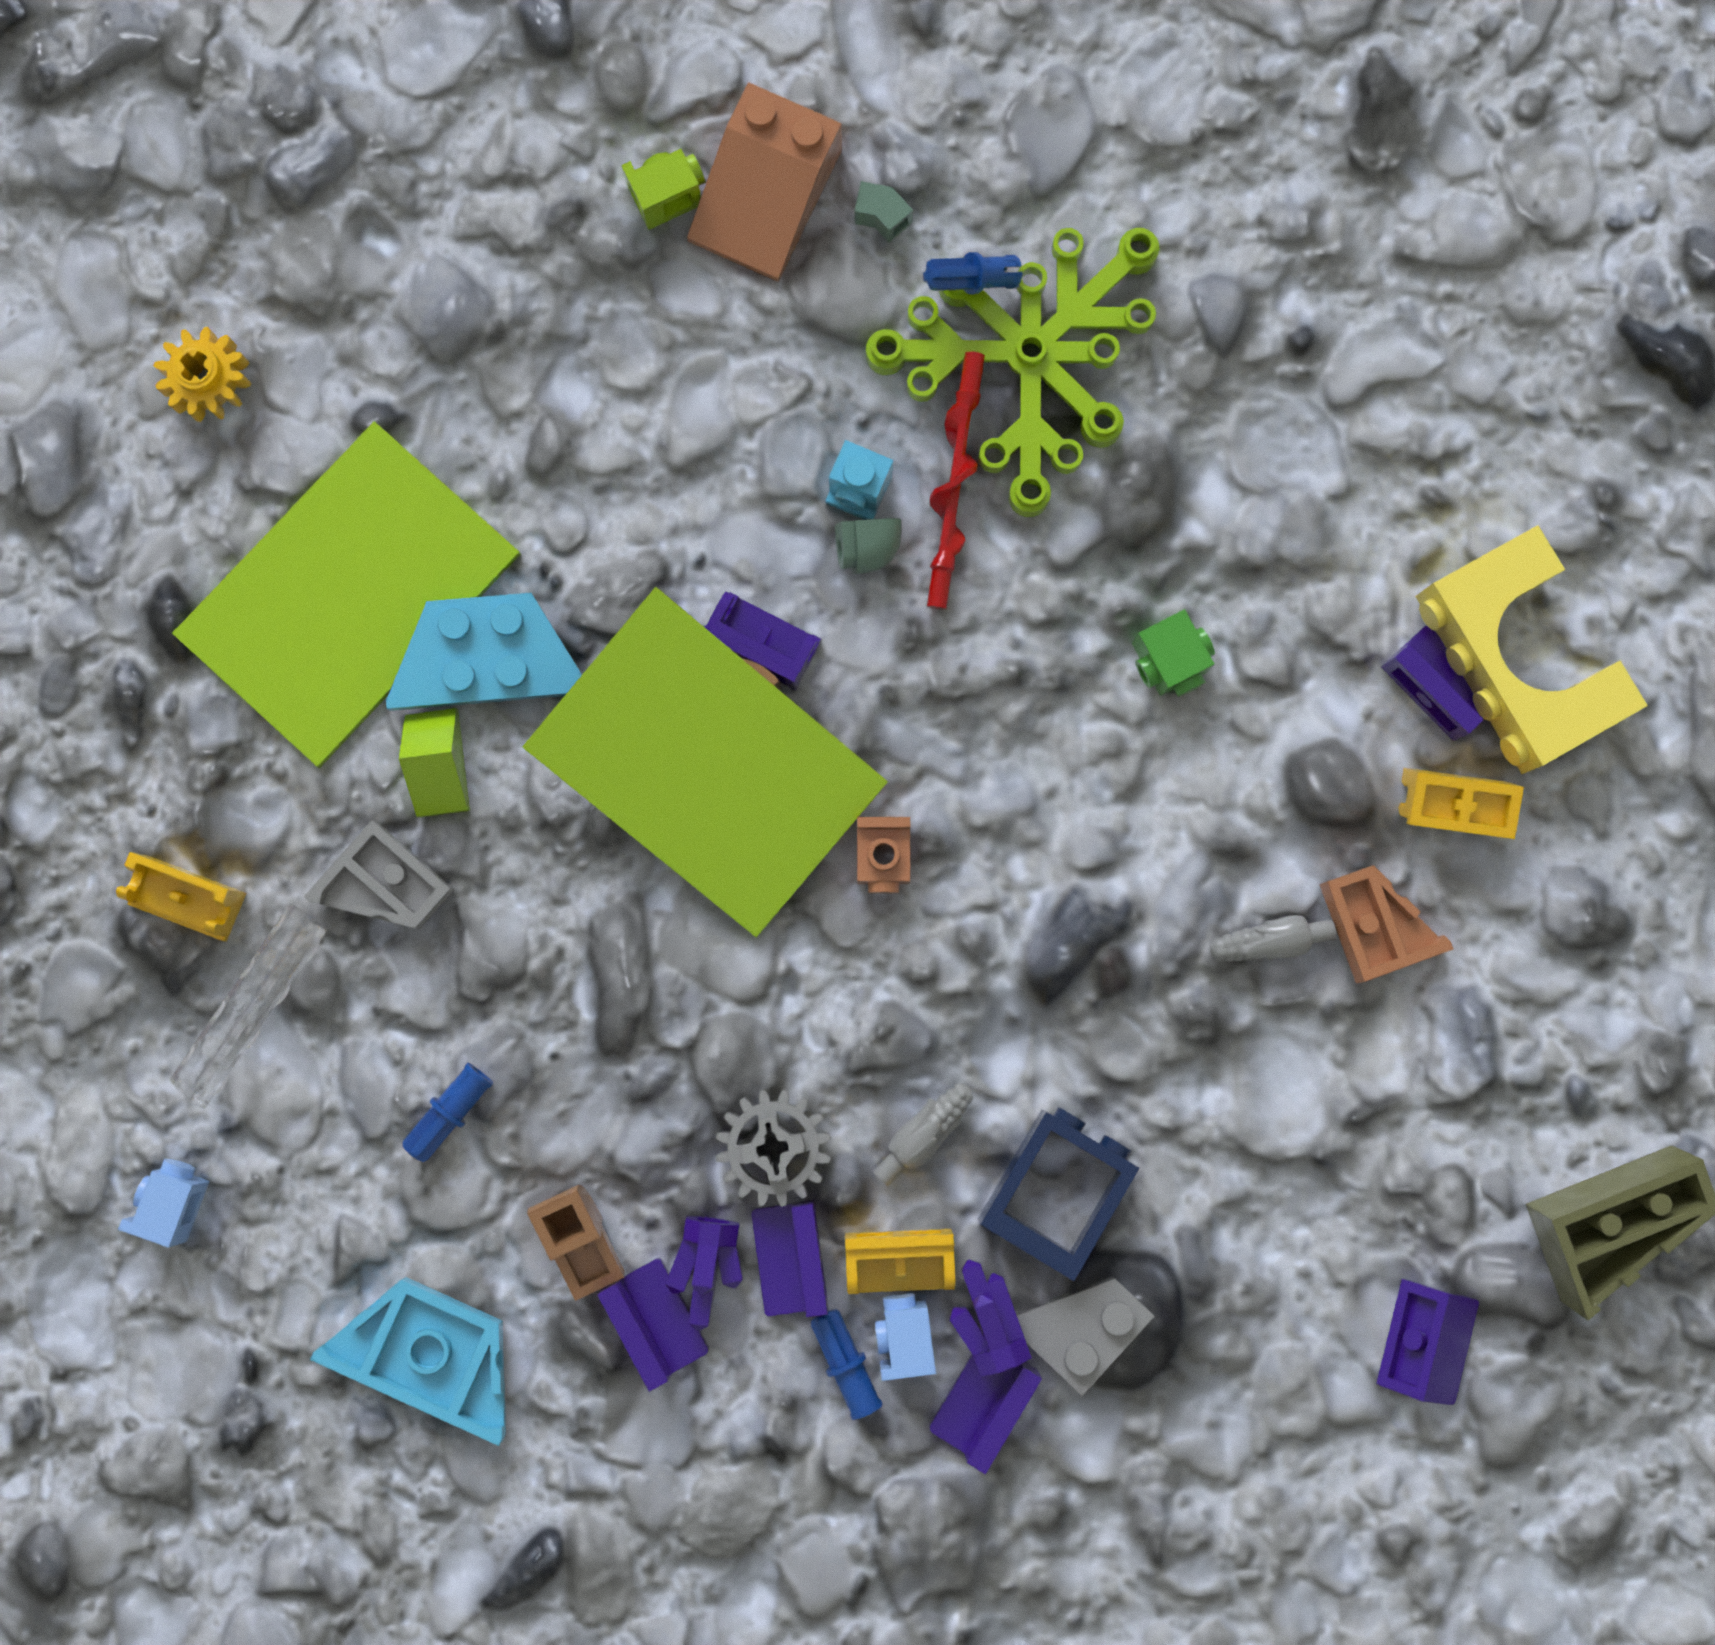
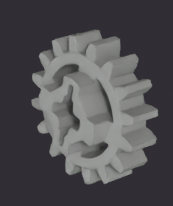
M767 1089L761 1090L759 1104L755 1106L748 1098H742L739 1101L744 1113L739 1116L735 1113L727 1112L724 1116L725 1120L732 1126L731 1132L723 1131L718 1132L716 1135L717 1140L727 1144V1150L715 1156L716 1162H729L731 1165V1169L723 1177L724 1181L730 1182L738 1178L743 1183L738 1193V1196L741 1198L745 1197L751 1189L757 1191L759 1206L765 1205L769 1194H776L780 1206H786L788 1192L794 1190L802 1199L805 1198L808 1193L804 1182L809 1179L820 1184L823 1179L820 1172L815 1169L816 1163H829L831 1158L829 1154L819 1151L820 1144L831 1140L830 1133H817L815 1128L824 1118L823 1115L817 1113L808 1117L804 1111L809 1100L804 1097L796 1106L789 1104V1090L785 1089L779 1095L778 1101H771ZM777 1111L794 1117L803 1126L805 1131L793 1133L780 1124ZM757 1115L759 1131L752 1141L738 1144L743 1127L751 1118ZM768 1122L771 1124L772 1133H775L776 1139L781 1142L787 1141L788 1149L783 1150L780 1154L779 1172L776 1170L775 1161H772L770 1153L761 1154L759 1146L767 1141V1133L769 1132ZM809 1151V1157L804 1168L795 1177L790 1179L788 1164L794 1155ZM743 1163H755L767 1172L770 1183L753 1177L745 1169Z

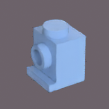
M164 1159L160 1169L151 1171L150 1176H145L140 1182L133 1199V1205L138 1207L135 1216L122 1219L118 1230L167 1248L187 1242L210 1181L194 1176L196 1168L192 1165L178 1160Z
M913 1293L884 1297L885 1320L875 1321L878 1353L890 1354V1359L880 1361L882 1381L936 1374L926 1300L916 1301L915 1294Z

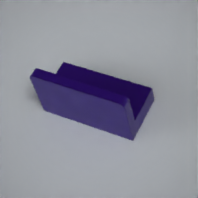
M1424 626L1381 668L1452 741H1455L1470 734L1484 719L1474 706V693L1465 678L1458 675L1449 665L1446 657L1447 648L1441 638L1428 626Z
M814 1200L788 1203L786 1206L774 1205L755 1208L751 1216L764 1313L767 1316H776L805 1311L806 1317L827 1315L829 1305Z
M655 1258L625 1275L623 1279L604 1287L597 1294L649 1392L668 1382L672 1373L703 1357L709 1350V1346L701 1331H696L688 1324L690 1311L681 1294H672L666 1287L665 1283L669 1271L661 1258Z
M1401 1279L1376 1384L1423 1402L1454 1405L1475 1324L1479 1300Z
M971 1354L929 1425L930 1431L965 1454L966 1462L986 1475L1040 1384L1042 1377L1039 1371L1027 1362H1024L1009 1370L980 1377L976 1362Z

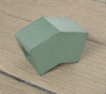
M860 182L854 211L855 224L876 228L890 243L912 224L913 209L892 187Z

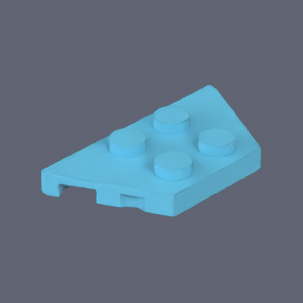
M532 593L427 601L386 699V709L396 711L560 697L566 695L582 674Z
M405 1277L384 1293L381 1298L314 1351L310 1360L497 1446L505 1438L503 1321L410 1278Z

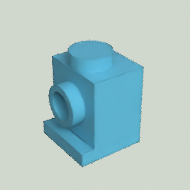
M845 440L829 475V493L825 503L864 520L874 519L892 480L893 460Z

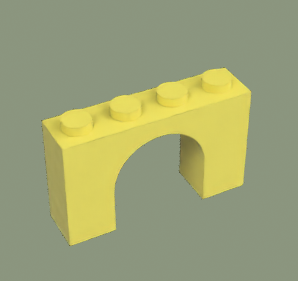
M1539 525L1432 583L1415 596L1420 604L1419 612L1424 623L1431 630L1437 632L1447 648L1446 657L1449 665L1458 675L1465 678L1474 693L1473 703L1476 710L1485 720L1491 722L1501 739L1500 748L1508 762L1517 766L1521 774L1544 766L1648 706L1621 660L1561 691H1544L1533 688L1519 680L1505 664L1498 645V628L1504 611L1513 600L1544 584L1565 570Z

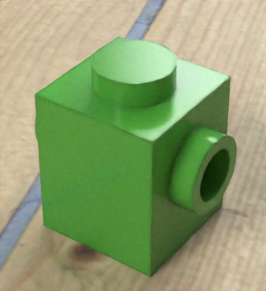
M1185 609L1139 632L1131 642L1140 658L1135 661V665L1141 679L1148 688L1155 686L1160 697L1175 690L1178 697H1181L1206 683L1203 675L1215 665L1211 658L1215 655V650L1209 636L1203 628L1196 629Z

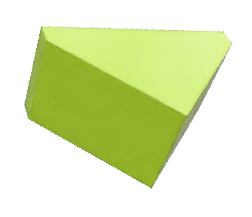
M452 708L405 715L399 762L416 817L422 818L470 811L459 710Z

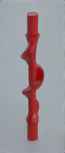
M965 352L960 388L955 392L956 403L946 413L944 422L946 437L950 446L954 449L949 482L935 488L930 495V506L942 518L938 553L930 564L932 573L927 607L933 609H947L951 577L955 567V556L962 550L966 541L964 534L959 530L955 522L961 483L978 471V463L967 454L966 445L971 414L979 405L981 397L979 392L985 355L979 352Z

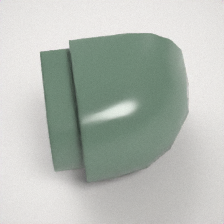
M900 518L843 521L834 525L839 566L841 569L851 568L854 575L881 570L894 559L900 548L902 533Z

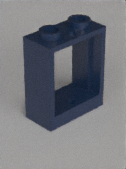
M1058 1107L1054 1115L1041 1109L977 1220L980 1225L1075 1281L1140 1168L1127 1161L1132 1153L1130 1149L1105 1134L1100 1143L1084 1135L1081 1132L1086 1123L1062 1108ZM1051 1131L1117 1170L1071 1250H1068L1004 1211Z

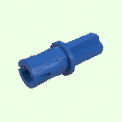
M968 252L963 258L929 260L926 263V271L923 272V281L928 283L929 289L932 291L964 290L968 294H978L983 289L988 288L1015 289L1021 282L1022 272L1005 271H1007V268L1021 267L1022 264L1016 255L982 257L978 252Z
M467 1062L462 1072L439 1098H431L429 1102L432 1107L402 1142L405 1151L418 1161H428L456 1126L462 1128L466 1124L463 1118L485 1091L493 1085V1081L476 1066Z
M831 1309L828 1310L827 1315L816 1316L811 1320V1327L829 1365V1368L826 1370L827 1376H834L850 1411L851 1419H861L882 1407L883 1403L879 1399L863 1364L866 1360V1355L864 1352L858 1353L840 1311Z

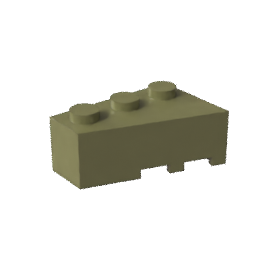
M1671 1145L1525 1205L1560 1301L1589 1321L1601 1311V1308L1598 1306L1622 1285L1627 1287L1632 1285L1641 1277L1638 1271L1662 1251L1669 1254L1715 1215V1192L1703 1159Z

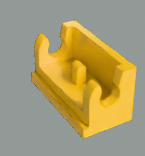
M1403 768L1401 782L1407 787L1408 792L1406 802L1400 803L1398 809L1399 814L1407 818L1408 825L1515 839L1524 791L1523 786L1507 781Z
M129 852L124 866L128 870L133 871V875L126 887H117L116 896L118 898L128 901L127 905L227 942L247 893L151 856Z
M951 1228L845 1233L848 1294L937 1289L955 1290L954 1234Z

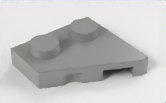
M371 820L304 897L309 902L420 929L454 889L378 822Z
M1113 1276L1090 1284L1086 1289L1078 1292H1069L1050 1299V1302L1022 1313L1016 1312L1026 1343L1081 1396L1088 1391L1155 1317Z

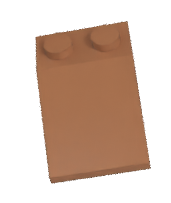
M748 82L726 126L687 235V241L779 282L842 152V123Z

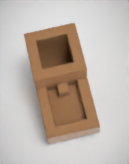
M576 1185L528 1208L527 1215L550 1261L555 1259L575 1301L624 1278L625 1270L602 1225L603 1217L592 1197L582 1185Z

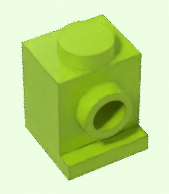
M680 148L670 154L668 152L657 153L648 158L643 163V166L634 169L631 161L621 165L627 188L648 230L698 207L701 199L699 186L706 183L694 154L685 157Z

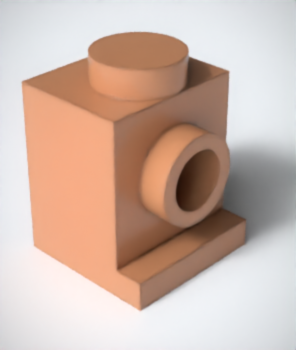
M857 817V884H868V893L897 894L899 893V884H910V817ZM886 845L893 850L894 858L889 864L882 865L875 861L873 853L877 847Z

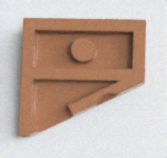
M1374 865L1319 884L1356 984L1372 980L1454 949L1451 941L1445 935L1437 936L1418 917L1421 912L1406 897L1398 895L1394 891L1392 883Z

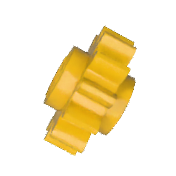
M204 327L200 333V339L196 340L186 329L181 330L183 344L177 348L170 342L163 343L165 351L171 357L169 361L161 360L154 362L153 366L167 377L157 382L155 387L165 397H170L168 405L178 414L187 410L193 419L201 422L205 417L206 409H209L220 420L224 419L225 413L222 404L228 401L231 405L240 407L242 402L234 393L236 388L251 387V382L239 372L244 370L250 363L241 352H235L237 345L228 335L218 339L209 327ZM203 369H206L208 371L206 376L199 379L198 375Z

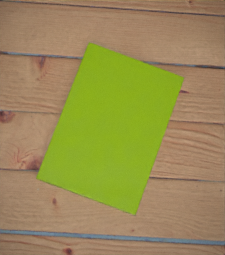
M374 421L172 634L315 766L321 768L389 695L426 602L481 597L521 553Z
M657 587L651 591L522 746V748L756 938L850 828L857 817L861 815L888 783L884 777Z

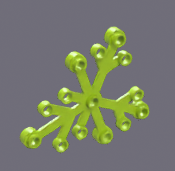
M1063 228L1059 230L1054 236L1051 247L1052 255L1056 259V313L1042 327L1041 294L1046 287L1047 272L1042 265L1029 262L1022 265L1018 272H1022V278L1027 274H1034L1040 279L1041 283L1035 287H1029L1021 279L1020 284L1016 287L1020 294V325L984 290L978 294H968L964 290L939 291L942 300L950 306L963 307L968 305L1003 341L963 340L938 316L939 309L937 303L928 296H919L909 304L908 322L914 330L924 332L931 340L904 339L894 330L883 329L875 332L867 342V363L875 373L887 376L899 372L905 362H931L927 367L920 366L914 368L907 378L908 394L912 399L919 402L928 401L935 396L938 385L964 362L965 352L973 351L984 354V363H1007L1012 371L1020 375V418L999 438L986 440L980 448L978 457L979 464L985 471L998 473L1007 467L1010 456L1020 448V475L1012 482L1008 495L1011 508L1020 516L1035 517L1041 514L1046 509L1051 497L1050 484L1041 475V449L1051 458L1054 469L1062 474L1075 472L1080 467L1083 459V449L1077 441L1063 439L1041 418V378L1082 418L1081 434L1088 444L1097 448H1105L1114 444L1121 434L1124 425L1121 411L1111 403L1097 402L1058 364H1092L1099 369L1109 368L1116 362L1120 352L1118 340L1108 333L1096 335L1091 342L1058 340L1070 329H1127L1133 334H1144L1151 329L1156 318V309L1146 299H1135L1127 307H1094L1128 273L1134 275L1143 274L1154 266L1159 254V242L1157 237L1145 228H1133L1127 231L1120 239L1116 256L1078 292L1077 260L1081 255L1084 240L1076 229ZM1062 240H1070L1074 242L1077 249L1073 252H1064L1060 249L1058 243ZM1134 241H1141L1147 245L1148 251L1137 253L1131 248L1130 244ZM925 307L932 312V317L921 321L913 313L916 309ZM1134 310L1144 311L1148 316V321L1145 323L1135 322L1131 317V312ZM882 342H890L896 347V351L891 355H882L878 352L877 347ZM1029 343L1035 344L1039 347L1040 354L1036 357H1028L1023 353L1022 347ZM1100 344L1107 345L1111 348L1112 355L1108 358H1101L1095 353L1094 348ZM919 377H925L930 380L932 386L926 391H919L913 386V382ZM1100 414L1107 415L1111 418L1113 425L1110 428L1102 429L1096 425L1094 418ZM991 448L999 449L1003 453L1004 459L999 463H991L986 459L985 452ZM1063 449H1069L1075 453L1076 461L1071 464H1065L1059 460L1058 452ZM1033 484L1039 489L1040 496L1035 499H1027L1023 496L1021 488L1024 485Z

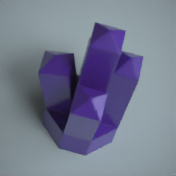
M687 1216L685 1219L683 1240L665 1285L672 1294L684 1292L694 1269L692 1279L693 1292L688 1324L696 1331H700L710 1324L718 1266L723 1285L734 1289L743 1281V1271L737 1246L740 1223L702 1216Z
M967 1260L961 1271L981 1329L966 1307H954L949 1320L972 1353L980 1377L1009 1370L1032 1359L1003 1276L992 1273L989 1279L986 1280L980 1262Z

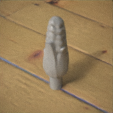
M1291 915L1265 921V924L1245 928L1232 934H1226L1222 938H1216L1210 945V952L1216 960L1228 962L1233 960L1239 962L1243 959L1249 961L1262 958L1272 960L1296 957L1310 951L1312 944L1336 940V928L1333 920L1308 923L1303 916Z
M958 1083L954 1088L947 1090L945 1094L939 1096L937 1101L929 1098L924 1107L895 1133L888 1146L891 1153L873 1171L886 1186H889L906 1168L915 1170L926 1163L948 1135L962 1124L960 1117L967 1110L968 1104L973 1100L971 1088L965 1084Z

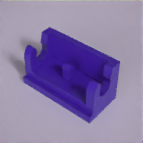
M726 591L719 600L707 625H705L707 630L739 657L765 667L781 684L795 691L822 642L821 638L813 634L811 635L739 598V596Z

